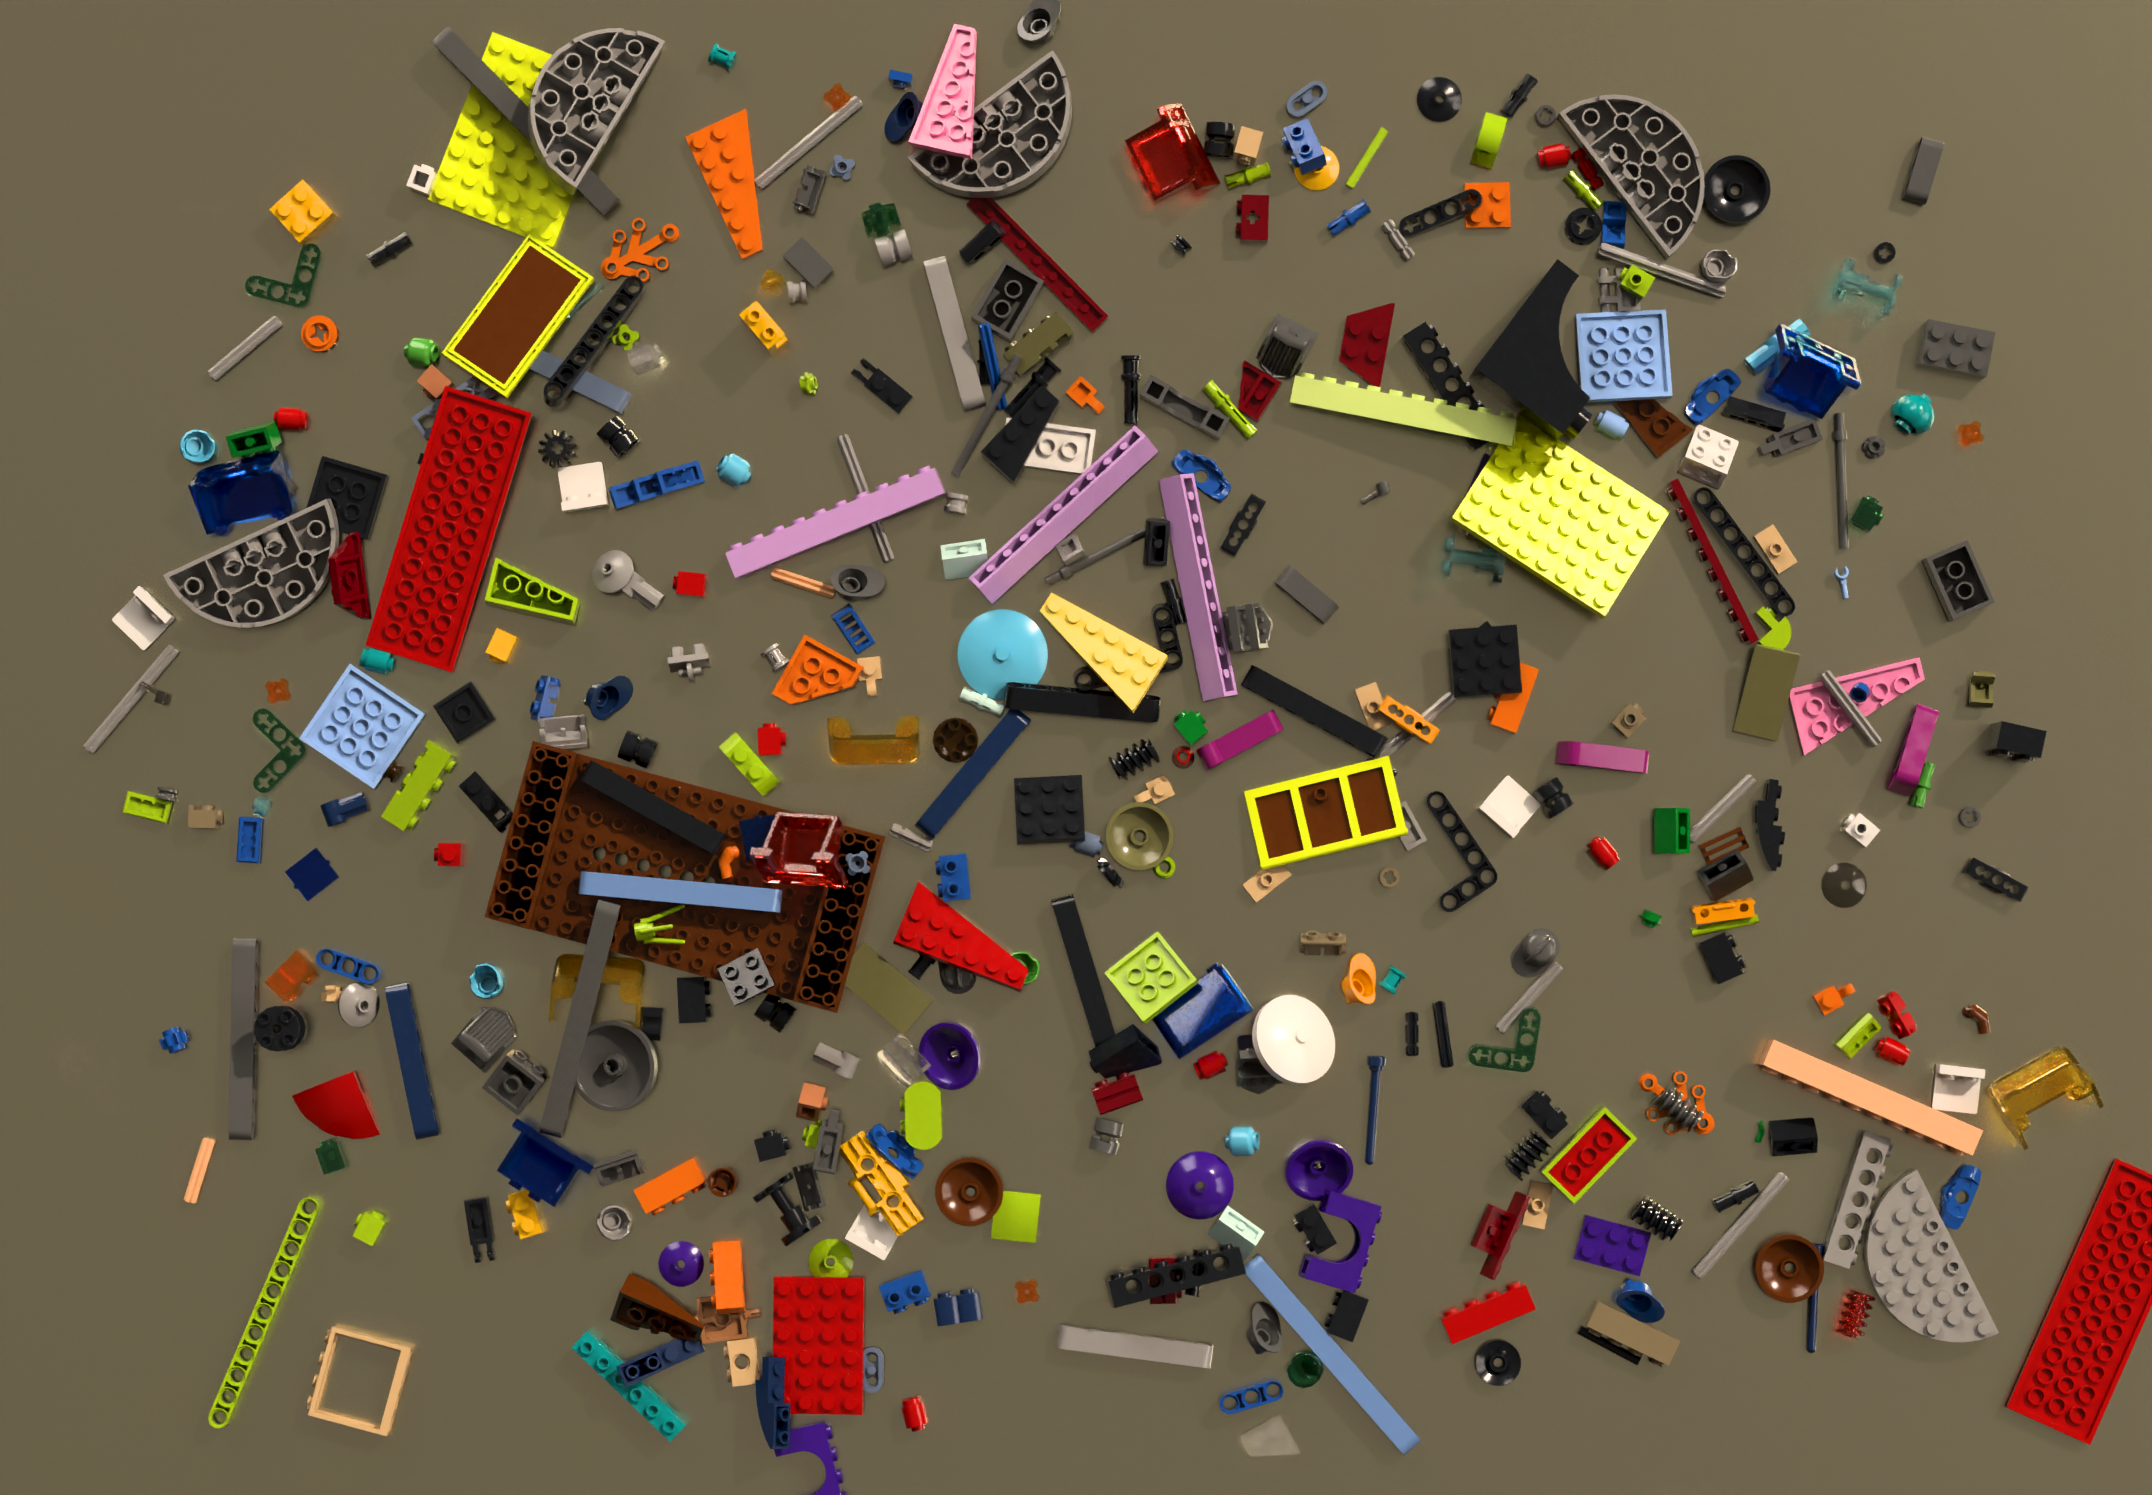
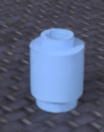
M1607 409L1605 413L1600 411L1594 422L1598 425L1596 430L1614 439L1616 437L1622 439L1629 426V423L1625 422L1626 419Z

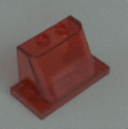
M1181 103L1160 107L1157 109L1161 118L1159 122L1125 140L1132 154V162L1139 169L1142 175V182L1149 189L1154 201L1169 196L1191 184L1194 185L1196 191L1213 188L1220 184L1207 155H1204L1202 144Z
M777 812L763 848L752 847L749 854L763 882L836 888H846L848 884V879L838 861L842 833V822L839 816Z

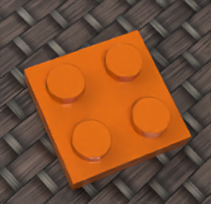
M1510 182L1464 183V191L1475 189L1483 197L1481 207L1465 215V229L1511 227ZM1470 194L1469 200L1465 201V204L1471 203L1475 205V200L1478 199V196L1474 197Z

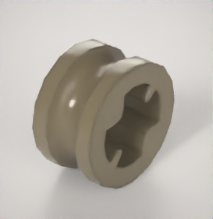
M1388 867L1380 872L1379 880L1383 886L1390 888L1398 884L1400 875L1395 868ZM1388 871H1392L1396 880L1394 882L1390 881L1391 884H1387L1386 878L1383 877L1385 872L1388 874Z

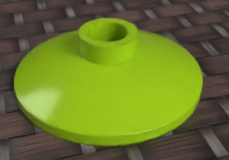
M825 1239L812 1248L808 1264L814 1277H848L853 1269L854 1259L850 1248L844 1242L837 1239ZM828 1258L835 1260L833 1266L827 1265L826 1260Z

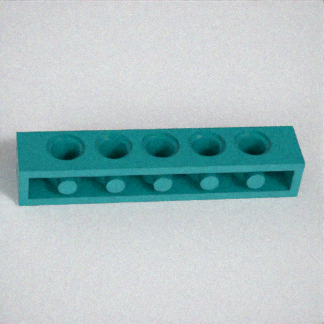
M590 1330L571 1347L668 1441L671 1442L688 1424L643 1380L625 1387L616 1366L624 1362Z

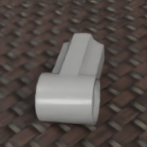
M633 571L630 582L622 591L654 611L664 595Z
M822 1042L819 1043L812 1057V1060L833 1069V1072L850 1080L861 1060Z

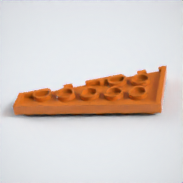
M744 109L685 137L742 260L763 251L747 109Z

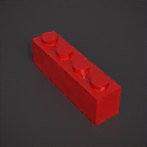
M1519 1281L1506 1286V1291L1499 1293L1498 1290H1495L1485 1295L1487 1299L1479 1302L1477 1299L1466 1302L1463 1309L1457 1311L1455 1307L1443 1312L1444 1316L1440 1319L1450 1343L1455 1344L1536 1310L1526 1284H1520Z

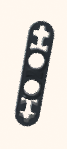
M1475 189L1461 192L1404 217L1400 221V231L1407 237L1417 236L1479 209L1483 203V197ZM1470 194L1474 197L1478 196V199L1475 200V205L1467 203L1464 205L1466 209L1462 211V205L1458 201L1459 198L1462 199V202L1469 200ZM1451 202L1456 203L1458 207L1454 215H1448L1445 211L1446 205ZM1430 211L1437 214V220L1432 224H1428L1425 221V215ZM1420 216V220L1425 226L1424 228H1421V225L1418 224L1413 227V232L1404 229L1407 226L1406 222L1416 223L1418 222L1416 217Z

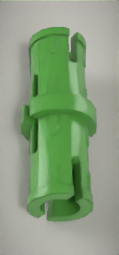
M1924 762L1918 784L1913 791L1909 805L1916 808L1919 807L1920 809L1924 808L1927 792L1932 787L1930 782L1936 767L1935 764Z

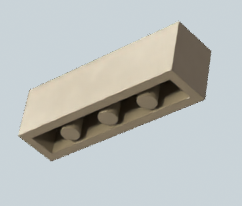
M1597 1300L1585 1323V1326L1589 1327V1333L1597 1337H1601L1604 1334L1610 1337L1608 1342L1620 1348L1624 1344L1630 1347L1629 1352L1639 1357L1645 1354L1651 1357L1649 1362L1660 1367L1663 1366V1363L1668 1366L1670 1365L1680 1344L1679 1340Z

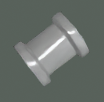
M777 643L760 654L772 666L773 673L789 663V659H785L779 651Z

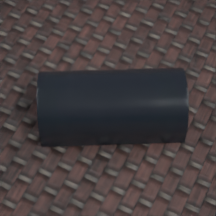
M991 220L959 250L960 255L966 263L977 262L1006 235L1005 230L996 221Z
M1160 518L1146 519L1143 564L1145 566H1167L1169 520Z

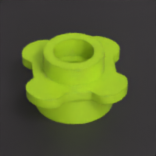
M622 324L619 327V332L613 336L612 340L614 344L621 345L625 351H630L635 340L639 339V333L630 330L628 325Z
M805 372L804 376L799 378L801 391L803 394L812 393V395H815L818 388L817 379L812 373L808 374V372Z

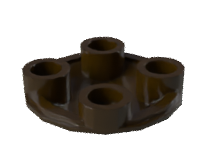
M955 717L946 719L939 724L933 737L934 748L939 756L946 761L954 763L965 761L972 756L978 743L977 733L972 724L962 718Z

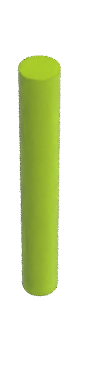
M1380 128L1345 184L1349 188H1354L1388 134L1386 129Z
M1758 915L1691 928V935L1696 937L1759 923Z

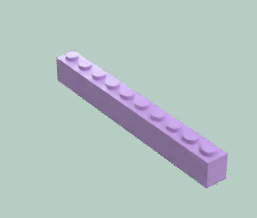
M1136 426L1131 428L969 577L970 581L993 604L1159 451Z
M930 466L923 467L917 470L918 474L909 477V474L897 478V483L889 486L888 483H884L875 487L876 492L868 494L867 491L854 496V501L849 503L846 500L833 504L834 509L827 512L825 508L812 513L814 516L807 520L804 517L792 521V526L784 529L782 525L772 529V534L763 537V534H759L750 538L751 542L746 545H742L740 542L730 546V551L725 554L734 577H743L946 494L937 469H930Z
M1194 473L1180 474L1159 480L1160 492L1163 498L1165 516L1170 521L1169 537L1172 543L1173 557L1176 563L1178 582L1181 588L1182 601L1203 701L1238 695Z

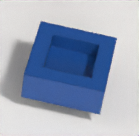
M890 70L888 79L889 82L893 83L892 86L906 88V85L911 86L913 76L910 73Z

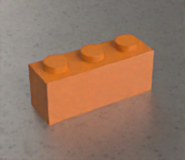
M1521 662L1522 693L1495 695L1498 698L1496 707L1491 706L1487 719L1491 720L1489 725L1516 734L1540 670Z
M695 1157L633 1191L646 1214L651 1212L652 1215H655L665 1209L664 1204L671 1201L674 1205L685 1199L684 1193L691 1190L694 1194L705 1188L703 1183L707 1179Z
M740 1241L713 1243V1250H709L710 1264L714 1263V1272H710L711 1286L715 1285V1294H711L712 1308H716L718 1314L745 1312L742 1245Z

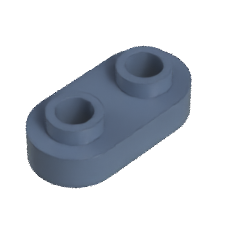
M1312 81L1288 99L1286 104L1288 113L1296 118L1306 115L1326 99V86L1320 81ZM1313 90H1318L1320 92V95L1318 97L1312 96L1311 92ZM1295 103H1300L1302 105V108L1300 110H1295L1293 105Z
M869 1347L864 1350L863 1390L868 1393H875L884 1385V1355L879 1348ZM871 1354L876 1355V1362L869 1360ZM870 1377L876 1378L877 1383L875 1385L869 1383Z

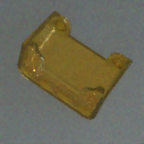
M906 716L899 719L896 724V735H852V730H850V724L847 720L840 717L827 718L829 752L831 759L836 764H910L917 761L920 757L919 716Z

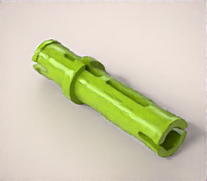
M1213 380L1202 389L1215 403L1214 407L1216 409L1219 408L1230 418L1231 423L1242 433L1246 440L1257 431L1230 401V396L1228 394L1225 395Z

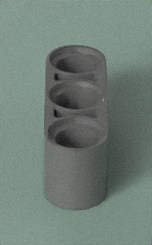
M1924 136L1921 137L1904 191V199L1926 204L1943 151V142Z
M1290 565L1274 582L1323 624L1339 608L1333 600Z

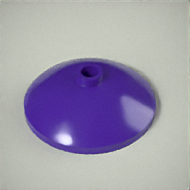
M951 1022L939 1023L928 1029L919 1045V1061L927 1078L938 1087L947 1090L963 1088L974 1080L980 1068L981 1057L978 1044L972 1034L961 1025Z
M1324 1140L1308 1142L1297 1148L1290 1155L1285 1168L1286 1180L1291 1190L1298 1196L1307 1200L1322 1201L1325 1189L1342 1193L1348 1187L1353 1177L1352 1159L1342 1146L1334 1142Z
M1196 1151L1180 1157L1172 1165L1166 1179V1191L1171 1204L1179 1213L1192 1219H1208L1218 1215L1227 1207L1233 1195L1234 1180L1229 1167L1221 1158L1209 1152ZM1198 1182H1203L1205 1184L1203 1190H1198L1196 1188V1184Z

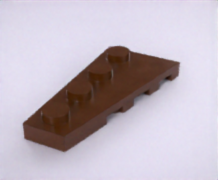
M1654 399L1612 401L1656 458L1660 457L1693 431L1692 428L1685 425L1678 417L1667 411Z

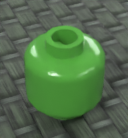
M413 338L409 344H406L404 356L411 366L428 368L431 364L433 365L438 361L439 347L432 339Z

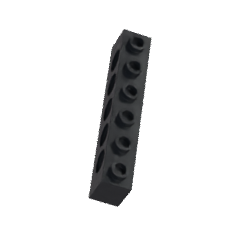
M1425 321L1403 335L1402 340L1440 399L1447 400V405L1455 407L1456 402L1460 399H1466L1470 404L1469 409L1478 411V407H1484L1480 400L1476 402L1473 397L1474 390L1468 381L1464 383L1460 376L1462 371L1456 362L1452 364L1448 357L1450 352L1444 343L1440 345L1436 338L1438 333L1432 324L1428 326ZM1430 342L1434 347L1433 352H1423L1421 348L1422 343ZM1442 361L1446 366L1445 371H1435L1433 367L1434 362ZM1454 380L1458 385L1457 390H1447L1445 386L1446 381ZM1464 436L1473 452L1490 442Z
M1232 1243L1219 1246V1251L1211 1252V1249L1197 1252L1198 1256L1189 1258V1255L1176 1257V1262L1168 1264L1167 1260L1154 1263V1268L1145 1269V1266L1134 1268L1131 1274L1124 1275L1123 1272L1111 1274V1279L1105 1280L1111 1307L1117 1308L1246 1274L1240 1247H1233ZM1217 1257H1221L1224 1261L1223 1267L1219 1270H1216L1213 1266V1262ZM1195 1263H1200L1202 1266V1271L1199 1275H1194L1191 1271ZM1177 1268L1180 1271V1278L1172 1281L1170 1279V1272ZM1152 1274L1158 1276V1284L1154 1287H1150L1148 1284V1278ZM1134 1280L1137 1284L1136 1290L1129 1293L1126 1290V1284L1128 1281Z

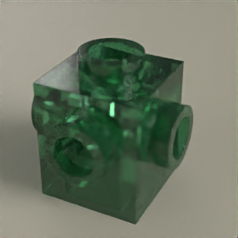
M881 202L868 206L869 210L861 213L867 235L877 234V237L884 236L890 233V229L901 225L894 203L882 205Z

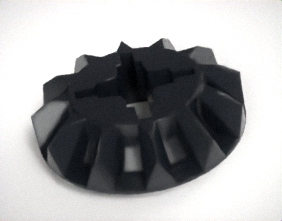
M1578 208L1569 214L1565 228L1572 240L1576 243L1586 244L1594 241L1599 236L1602 223L1599 215L1592 209ZM1587 217V226L1590 229H1585L1579 234L1580 226L1577 223H1582Z
M1100 858L1097 860L1099 863L1098 869L1113 887L1117 886L1120 889L1124 882L1106 859Z

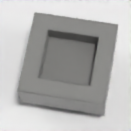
M1075 534L1070 535L1056 545L1066 565L1086 554Z

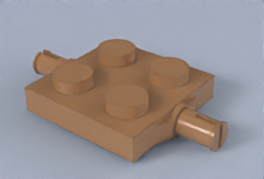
M711 1297L696 1299L698 1311L694 1318L704 1325L701 1334L702 1344L748 1338L746 1327L748 1319L761 1318L760 1308L746 1310L745 1308V1312L718 1314L716 1308H712Z

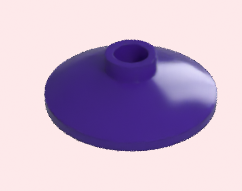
M685 1241L674 1242L662 1251L658 1263L659 1271L669 1284L678 1287L688 1286L696 1282L701 1276L704 1268V1259L700 1250L695 1245ZM678 1260L685 1262L684 1268L680 1269L677 1267L676 1263Z

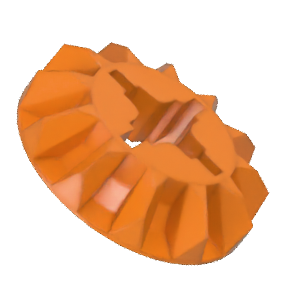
M321 315L309 318L301 330L304 344L309 349L317 352L325 351L332 347L338 336L334 322L328 317ZM315 325L320 330H328L323 334L324 342L318 337H313L316 334Z

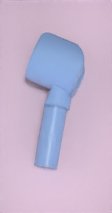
M1845 566L1844 576L1838 574L1837 568L1834 572L1835 578L1840 581L1843 599L1849 598L1846 585L1849 570Z

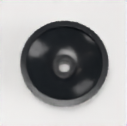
M1741 155L1724 157L1710 167L1704 178V201L1708 209L1723 221L1730 223L1747 222L1758 216L1768 203L1771 191L1768 175L1758 162L1749 157ZM1731 188H1737L1739 193L1737 195H1733L1731 193Z

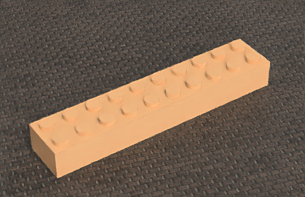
M1768 1039L1758 1062V1065L1763 1066L1762 1071L1773 1076H1777L1778 1073L1784 1075L1782 1078L1784 1081L1794 1085H1798L1799 1082L1805 1084L1803 1089L1815 1094H1819L1821 1091L1825 1093L1824 1098L1833 1102L1840 1103L1842 1100L1846 1102L1845 1107L1856 1112L1865 1110L1867 1111L1866 1116L1877 1121H1882V1118L1888 1120L1886 1125L1898 1130H1903L1904 1127L1908 1129L1907 1134L1919 1139H1924L1925 1136L1929 1138L1928 1143L1939 1148L1948 1146L1950 1147L1949 1152L1965 1158L1966 1154L1973 1156L1983 1132L1979 1128L1776 1040Z

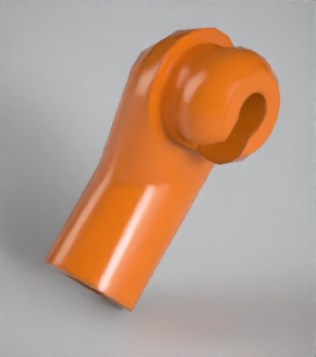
M736 846L724 848L718 858L722 879L733 877L730 864L740 854Z

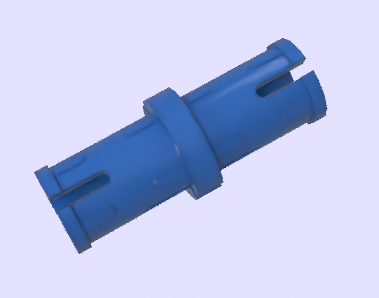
M1363 199L1348 211L1345 209L1341 216L1326 224L1328 230H1331V234L1336 236V234L1349 225L1352 227L1356 224L1355 221L1370 213L1371 209L1366 205V201Z

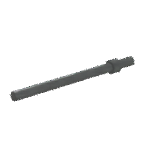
M1014 354L1007 369L1003 370L1000 376L1001 380L951 472L953 475L960 476L1007 386L1013 382L1016 376L1014 373L1022 357Z
M1835 413L1833 440L1836 441L1840 549L1849 548L1845 456L1847 431L1844 429V413Z
M1145 527L1069 566L1064 565L1060 567L1059 571L1044 578L1047 586L1063 578L1066 580L1072 577L1073 573L1145 537Z

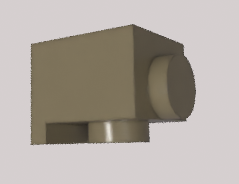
M1629 703L1610 724L1627 739L1646 720L1643 716L1646 712L1637 703L1634 705ZM1628 715L1634 716L1635 720L1633 723L1627 722L1626 718Z
M189 805L188 828L218 829L219 824H222V811L213 810V806H199V810H196L195 805Z

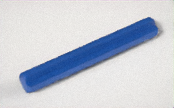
M982 323L978 325L993 395L1001 380V374L990 324ZM1005 393L996 407L997 410L1007 407Z

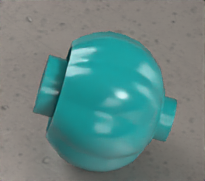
M1908 394L1900 397L1893 409L1896 427L1907 435L1910 433L1921 434L1928 431L1933 425L1935 418L1934 410L1931 406L1932 400L1925 394L1920 396Z

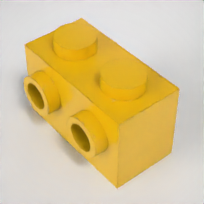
M532 1188L508 1195L509 1200L505 1201L508 1213H513L515 1222L512 1223L515 1235H519L520 1239L545 1232Z

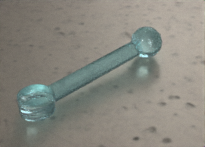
M597 282L594 289L573 308L568 317L571 318L597 291H601L603 284Z

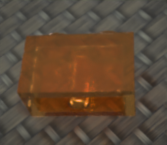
M296 950L265 983L283 1001L288 999L293 1001L301 993L299 988L304 983L309 985L317 977L315 972L318 968L300 950Z

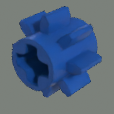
M178 1027L162 1032L164 1038L159 1039L162 1050L168 1049L170 1054L185 1049L184 1043L189 1041L184 1030L180 1032Z

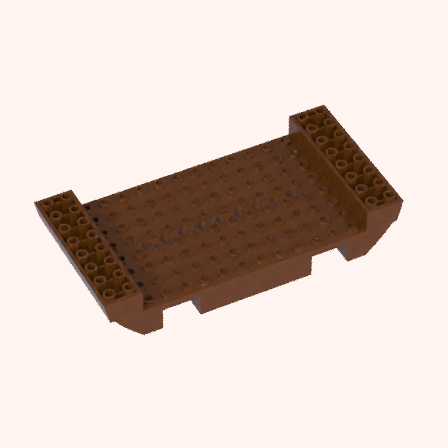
M533 741L485 918L587 945L598 900L621 905L609 951L723 982L718 968L758 948L770 975L776 983L772 989H768L763 993L837 1013L885 836ZM590 760L727 835L728 837L718 855L716 856L581 781L580 778ZM736 846L740 854L730 864L733 877L722 879L718 858L724 848ZM597 847H602L606 852L602 860H596L593 857V851ZM861 851H865L868 854L867 865L870 866L869 872H859L853 876L850 875L847 871L849 865L845 859L846 855L849 853L853 855L859 854ZM619 853H624L628 858L624 866H618L615 863V857ZM641 859H646L650 864L646 872H640L637 869V862ZM856 861L855 864L858 866L860 865V862ZM662 865H668L671 868V875L668 878H662L659 875V868ZM580 871L681 880V874L684 871H690L693 874V882H703L706 877H712L715 880V884L734 883L736 886L782 890L781 912L684 904L685 908L650 923H653L654 927L673 925L672 929L655 932V936L652 938L685 940V944H644V941L636 940L634 924L640 923V919L651 917L681 904L578 894Z

